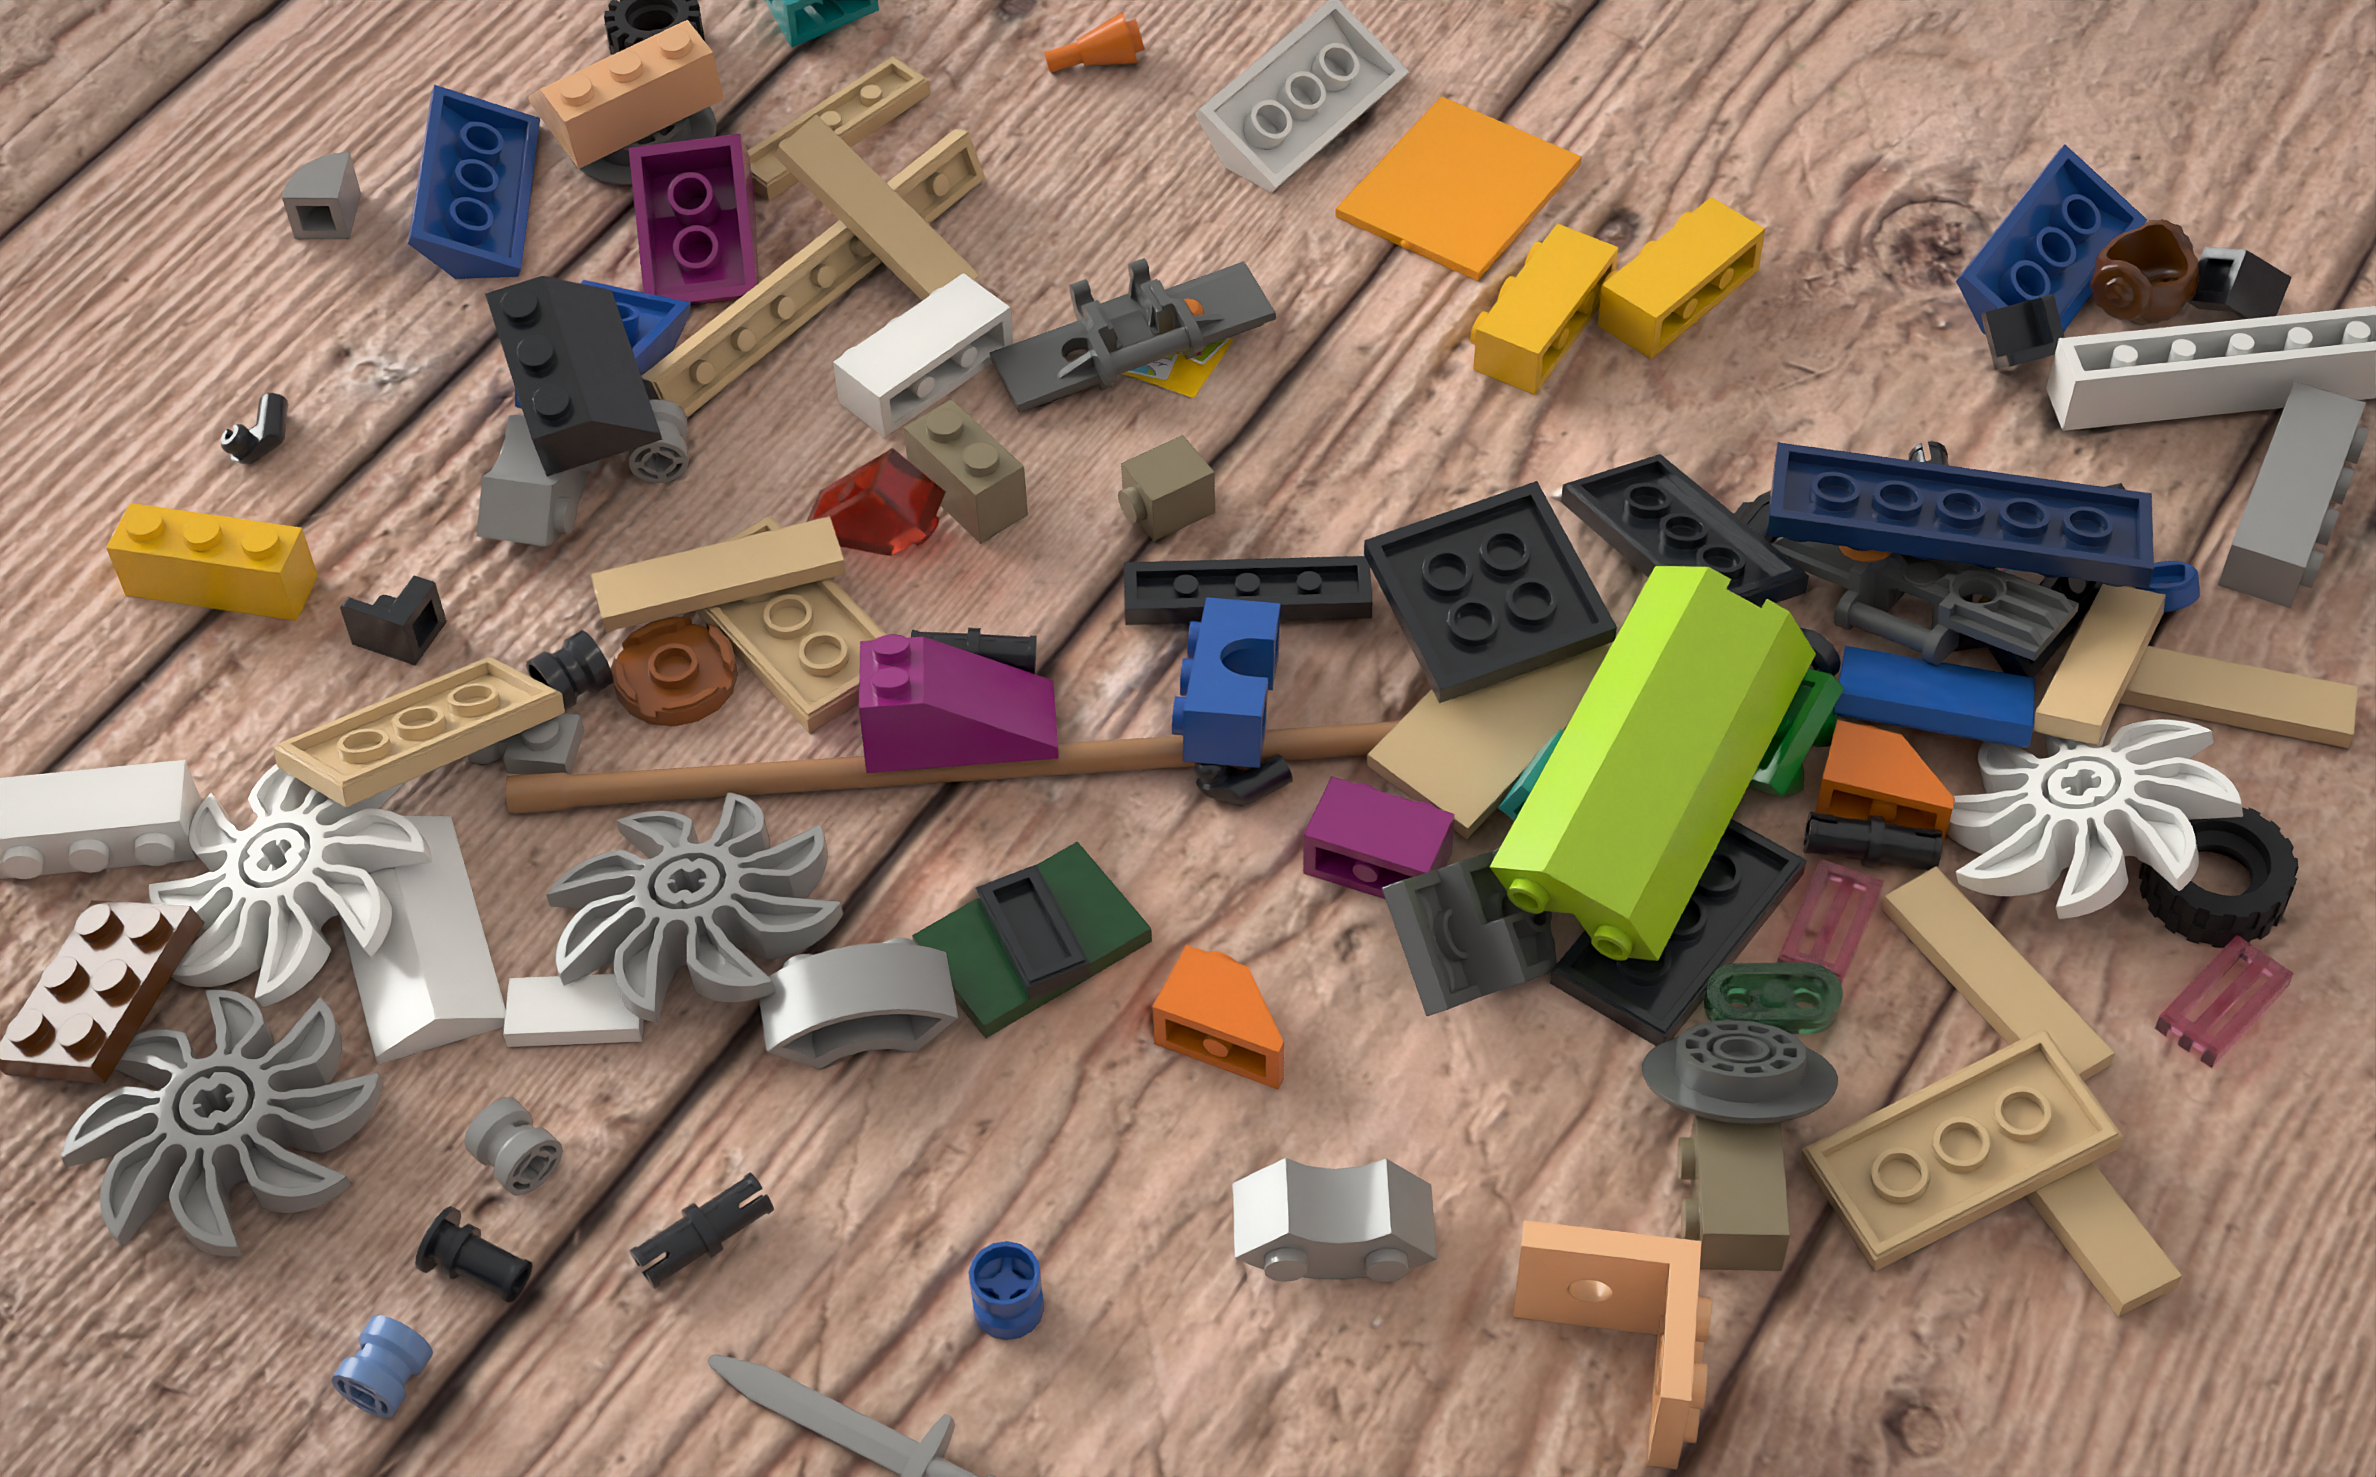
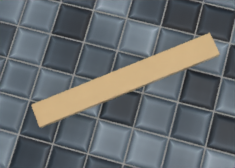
M954 129L889 180L887 184L930 224L985 180L986 177L969 132ZM840 220L645 372L641 377L649 400L673 402L684 410L688 418L882 261Z

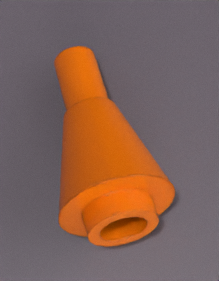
M1122 11L1076 39V43L1046 51L1044 55L1049 71L1052 73L1082 63L1084 66L1138 64L1135 53L1144 51L1145 48L1136 19L1126 22Z

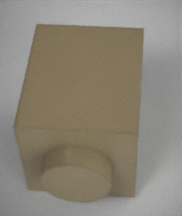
M1184 435L1121 463L1122 490L1118 492L1120 507L1126 518L1132 524L1139 523L1153 541L1215 513V473Z

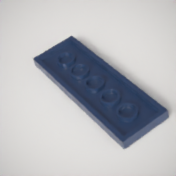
M1777 443L1766 531L1768 536L1782 537L1794 542L1811 541L1846 546L1857 551L1875 550L1910 555L1921 560L1939 559L1968 563L1985 569L2003 568L2032 572L2049 578L2067 577L2102 582L2114 587L2132 586L2149 589L2154 571L2152 493Z

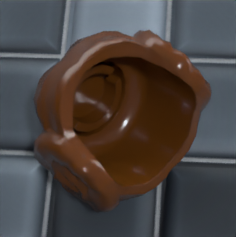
M2164 219L2149 220L2137 229L2116 236L2100 251L2095 261L2096 266L2093 269V279L2090 282L2097 306L2103 308L2109 316L2118 320H2129L2140 325L2158 323L2169 320L2178 314L2186 302L2193 299L2199 285V262L2194 254L2193 244L2189 237L2184 234L2180 225L2173 224Z

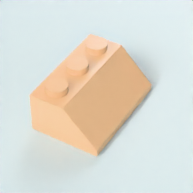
M688 20L566 76L528 96L532 107L578 169L724 100L713 51Z

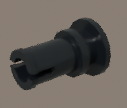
M452 1206L444 1209L434 1219L422 1238L415 1260L416 1269L428 1273L439 1264L441 1265V1274L450 1279L462 1276L500 1296L502 1300L508 1303L515 1301L529 1280L533 1267L532 1262L527 1259L523 1260L481 1238V1229L469 1223L461 1228L460 1210Z

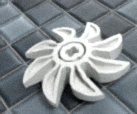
M2142 721L2121 727L2111 738L2109 745L2102 747L2108 727L2099 745L2045 734L2049 758L2038 759L2020 747L1984 741L1978 752V762L1987 794L1953 796L1955 801L1946 833L1958 844L1982 854L1956 871L1958 884L1972 891L1988 895H2028L2049 889L2060 876V872L2070 867L2056 905L2058 919L2073 918L2102 909L2117 899L2128 884L2124 856H2135L2138 860L2153 867L2178 891L2182 890L2194 877L2199 866L2196 838L2189 820L2243 817L2241 799L2234 784L2218 770L2204 763L2189 759L2214 743L2212 731L2185 721Z
M275 764L262 776L250 793L248 800L258 818L251 827L243 831H238L219 801L210 793L193 817L189 830V843L195 854L211 872L195 878L149 884V897L152 904L191 906L205 922L196 936L199 938L189 947L171 977L175 981L188 986L214 987L235 982L261 968L255 999L262 1007L277 1003L303 988L323 967L331 948L321 931V927L328 919L336 915L341 916L362 948L372 957L388 934L392 920V907L386 894L369 874L385 868L432 861L427 841L409 820L394 812L379 809L406 782L346 808L281 770Z

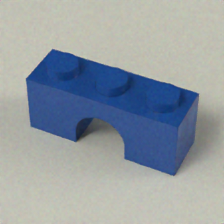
M1206 597L1202 621L1190 622L1187 648L1188 658H1183L1180 696H1175L1172 714V735H1183V762L1260 768L1267 724L1268 690L1273 691L1279 657L1281 603Z

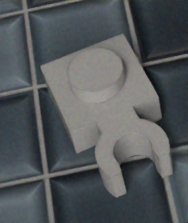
M564 713L466 756L467 760L475 764H490L503 758L507 773L527 775L558 772L571 774L584 733L581 715Z

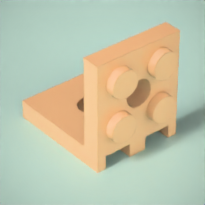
M1524 1220L1513 1318L1657 1335L1647 1466L1677 1470L1683 1442L1696 1444L1700 1409L1704 1408L1708 1365L1702 1363L1704 1342L1708 1341L1712 1298L1698 1296L1701 1241Z

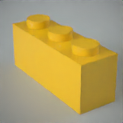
M1710 197L1693 212L1688 211L1677 220L1674 227L1657 241H1649L1641 249L1638 256L1621 270H1614L1607 275L1598 292V298L1600 299L1598 326L1652 359L1759 271L1765 228Z
M1557 223L1543 242L1537 241L1533 244L1526 257L1525 265L1516 277L1509 276L1500 290L1498 300L1489 313L1483 311L1477 317L1470 334V343L1475 345L1473 370L1536 395L1599 310L1600 299L1598 298V292L1607 275L1616 270L1619 247Z
M129 503L106 547L125 596L292 621L298 620L318 577L301 527Z

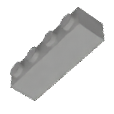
M2294 381L2231 544L2218 583L2219 586L2291 608L2299 585L2309 588L2313 587L2325 554L2313 550V546L2315 543L2325 546L2329 543L2340 511L2328 508L2330 501L2343 504L2355 471L2343 467L2345 461L2358 463L2369 433V429L2358 426L2366 402Z

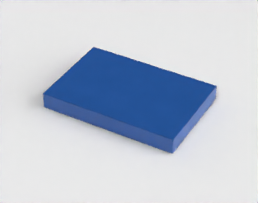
M1845 646L1839 683L1844 687V690L1834 708V713H1837L1838 716L2021 748L2030 746L2034 727L2035 678L1941 662L1939 665H1933L1921 658Z

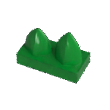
M1811 669L1807 670L1748 788L1779 797L1791 796L1804 790V767L1802 762L1811 746H1831L1838 720L1837 713H1834V706L1844 687L1832 674Z

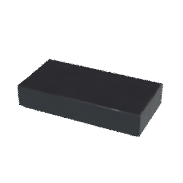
M1037 865L975 888L977 902L1029 1000L1091 976L1090 962Z

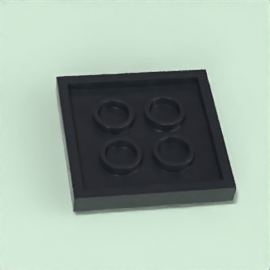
M1538 481L1364 540V556L1439 703L1612 643L1616 638L1617 626Z

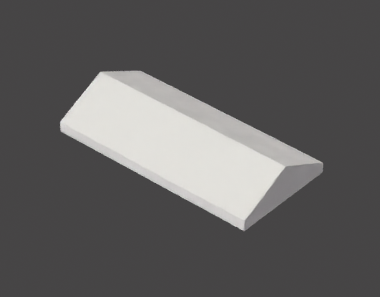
M1329 0L1199 108L1195 115L1223 166L1273 193L1409 74V71L1340 0Z
M403 816L417 828L427 841L432 861L385 868L369 874L386 894L392 907V920L388 934L372 957L362 948L346 922L340 916L378 1065L504 1027L506 1008L451 816Z

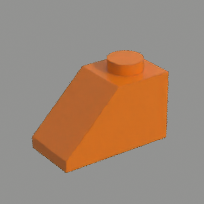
M1837 720L1815 812L1867 820L1869 815L1882 816L1885 823L1897 824L1898 826L1938 829L1942 831L1941 838H1943L1944 844L1955 798L1903 735L1881 730L1871 725H1859Z
M1186 944L1152 1006L1154 1044L1279 1089L1284 1080V1041L1249 967L1237 963L1232 957L1222 952H1206Z

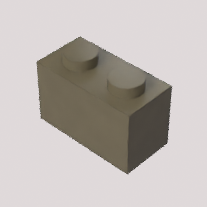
M952 399L903 427L909 476L980 544L1028 515L1024 466Z
M1694 1115L1690 1138L1679 1137L1677 1149L1679 1180H1690L1692 1199L1683 1198L1682 1239L1701 1241L1700 1269L1782 1271L1790 1239V1225L1781 1122L1738 1124L1710 1120Z

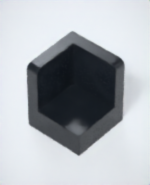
M2204 247L2199 260V285L2195 296L2188 303L2198 309L2233 312L2243 319L2277 316L2292 277L2248 250Z
M2053 294L1981 313L1995 370L2055 355L2059 338H2065Z
M415 575L397 598L381 595L371 605L348 597L340 606L352 645L415 666L447 623L436 583Z

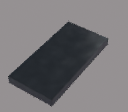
M1661 454L1563 484L1561 503L1648 578L1655 566L1710 567L1731 579L1726 588L1727 590L1760 608L1766 599L1778 603L1806 593L1809 575Z
M1731 818L1658 961L1628 958L1626 960L1611 959L1600 953L1593 946L1592 939L1585 930L1551 970L1550 984L1655 1046L1673 1039L1803 876L1807 860Z

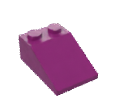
M741 134L629 148L643 293L690 302L691 306L738 300L759 284L756 209L751 164Z
M889 634L878 637L875 640L860 641L859 715L866 773L1059 759L1053 680L923 636L906 638L902 635Z

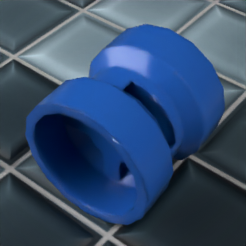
M1014 1242L993 1243L981 1249L972 1259L968 1271L975 1320L981 1330L994 1338L1003 1340L1021 1338L1035 1329L1041 1322L1044 1312L1039 1261L1031 1250L1022 1244Z

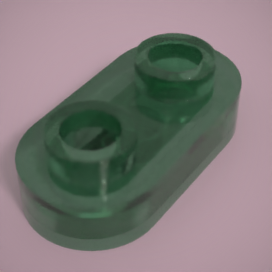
M1733 963L1718 968L1710 976L1706 986L1704 1010L1711 1022L1723 1020L1754 1021L1778 1027L1791 1034H1815L1827 1030L1837 1020L1843 998V989L1839 979L1833 972L1815 963ZM1807 1002L1814 1007L1801 1008L1796 1003ZM1740 1003L1747 1008H1736L1729 1004Z

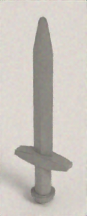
M712 1355L708 1359L710 1367L748 1399L901 1475V1477H979L943 1459L955 1428V1422L950 1415L944 1414L919 1443L767 1366L722 1355ZM989 1474V1475H987L986 1477H995V1476L992 1475V1474Z

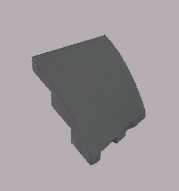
M1499 849L1382 887L1426 1017L1549 974L1557 964L1555 940L1551 932L1552 912L1530 913L1511 902L1507 895L1508 891L1490 868Z

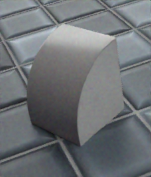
M350 152L334 153L317 158L298 169L288 180L282 199L295 239H350L361 196Z

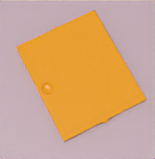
M1441 96L1335 208V217L1395 243L1405 250H1410L1478 281L1580 167L1582 156Z

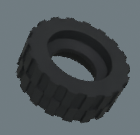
M2242 807L2243 817L2189 820L2195 834L2198 852H2214L2226 855L2241 863L2250 872L2251 884L2241 895L2216 894L2199 887L2192 881L2182 890L2178 891L2153 867L2142 862L2139 871V879H2142L2139 888L2142 899L2146 898L2149 904L2148 910L2154 918L2158 917L2165 923L2164 927L2174 934L2177 932L2187 937V941L2198 945L2201 942L2211 944L2214 948H2225L2226 945H2236L2237 947L2249 945L2251 940L2256 938L2261 940L2269 935L2273 925L2277 927L2283 917L2297 881L2295 876L2299 868L2298 858H2294L2292 853L2294 847L2289 838H2285L2281 834V828L2272 820L2269 822L2260 816V812L2250 807L2249 809Z

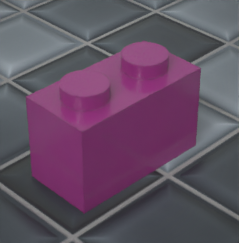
M1331 776L1303 835V874L1385 899L1382 887L1446 867L1452 854L1455 814L1440 810L1427 802H1414L1378 791L1373 786L1365 783H1352Z

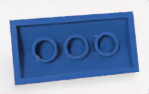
M434 85L429 104L408 244L455 279L518 277L522 268L540 118Z
M2064 144L1958 277L1956 283L1981 332L1985 335L1981 313L2053 294L2055 297L2064 332L2093 294L2090 282L2093 279V269L2096 266L2095 261L2100 251L2116 236L2139 228L2146 223L2147 219Z

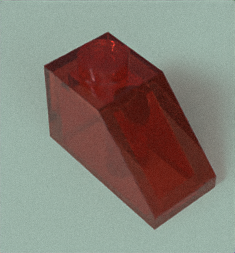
M891 448L820 490L806 522L830 516L840 547L892 556L912 544L916 546L922 545L932 536L939 524V517L936 515L946 491L894 448Z

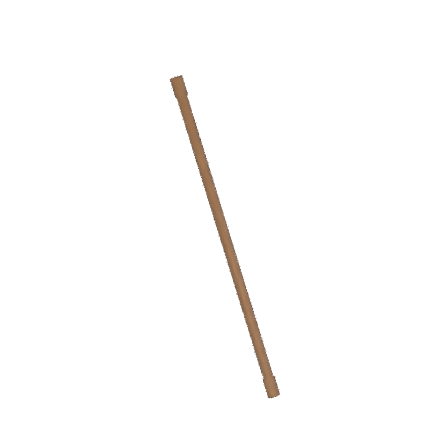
M1400 721L1266 730L1261 762L1276 754H1280L1284 760L1367 755ZM1183 735L1058 743L1059 759L866 773L864 756L577 775H570L564 772L512 775L506 777L505 795L509 814L565 811L578 806L726 797L727 792L747 796L1193 767L1195 762H1183Z

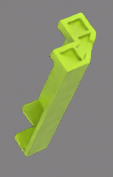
M1655 566L1490 865L1491 870L1508 891V898L1517 907L1536 914L1543 911L1574 914L1591 937L1593 946L1600 953L1614 960H1626L1628 958L1659 960L1816 655L1789 610L1766 599L1761 608L1727 590L1726 588L1731 579L1710 567Z

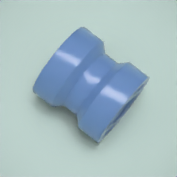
M377 1315L372 1316L360 1334L359 1342L362 1350H358L354 1357L344 1358L333 1375L331 1382L334 1388L353 1405L375 1416L391 1418L395 1415L406 1397L404 1386L408 1379L422 1373L433 1355V1350L429 1343L410 1327L392 1318Z

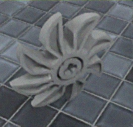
M727 792L719 825L709 841L699 844L693 821L685 815L670 811H648L633 814L616 820L619 832L649 859H641L638 855L623 849L599 854L567 871L553 884L546 894L551 907L581 909L564 929L556 950V965L563 986L614 962V974L624 1005L634 1015L654 1023L659 1021L667 987L674 978V973L678 968L688 965L695 991L708 999L720 1002H744L759 999L776 992L773 980L739 949H746L751 954L766 960L789 956L808 948L827 935L843 915L841 902L805 899L816 888L827 865L828 849L822 827L818 825L770 848V838L761 808L751 799Z
M228 990L205 991L216 1026L215 1042L217 1049L211 1056L198 1059L187 1035L177 1030H149L134 1036L114 1070L157 1087L160 1090L150 1091L146 1088L123 1086L105 1095L90 1106L74 1124L65 1140L61 1159L66 1167L115 1156L103 1178L100 1191V1207L108 1230L121 1247L127 1244L157 1207L169 1197L171 1208L178 1223L194 1246L212 1255L224 1257L242 1256L231 1216V1197L229 1195L231 1188L237 1183L248 1180L261 1207L279 1213H294L313 1209L336 1198L351 1186L346 1175L286 1150L288 1148H297L300 1151L324 1153L344 1143L368 1121L378 1104L383 1088V1081L379 1072L329 1084L340 1062L342 1038L336 1019L330 1007L323 999L319 997L289 1033L276 1045L258 1005L247 996Z

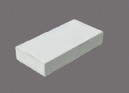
M615 974L586 975L563 986L560 976L509 978L503 1032L507 1047L642 1042L644 1019L634 1015L624 1005Z

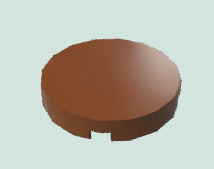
M672 617L652 621L632 632L622 642L623 650L618 654L617 659L614 656L611 671L617 699L630 715L649 724L674 727L698 722L719 710L733 694L738 672L732 643L719 628L709 623H706L707 628L692 624L691 618Z

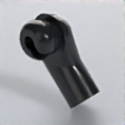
M264 394L259 399L255 426L248 430L243 424H234L233 431L230 429L224 431L221 437V447L226 453L230 454L232 461L240 464H252L283 443L286 433L288 400L280 394Z
M1276 754L1261 762L1260 768L1251 767L1247 770L1219 764L1195 763L1194 771L1198 776L1196 785L1206 797L1241 806L1251 804L1293 782L1292 773L1280 754Z

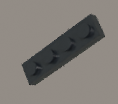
M1365 556L1124 562L1125 625L1201 622L1206 597L1281 603L1280 621L1372 618L1371 573Z

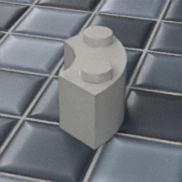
M524 414L509 415L505 440L499 458L492 470L482 476L476 537L548 546L557 541L562 534H570L575 525L577 507L584 490L588 472H596L600 460L547 477L533 444Z
M894 938L884 943L853 945L828 950L815 955L801 954L791 957L784 963L782 969L769 976L773 980L776 992L759 998L767 1052L819 1070L839 1058L867 1050L895 1049L915 1053L958 1019L946 952L917 945L908 938Z
M1284 1158L1232 1183L1235 1258L1263 1269L1265 1275L1272 1280L1288 1282L1302 1277L1313 1279L1369 1277L1378 1282H1393L1407 1276L1409 1269L1437 1259L1432 1186L1387 1158L1364 1166L1338 1169L1307 1166Z

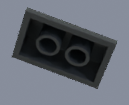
M540 276L485 293L533 444L547 477L663 440L612 290L548 276Z

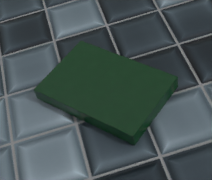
M1078 841L1038 863L1037 867L1090 962L1091 976L1029 1000L986 920L977 899L912 935L913 941L917 945L946 952L955 1001L985 1039L1152 942L1151 927Z

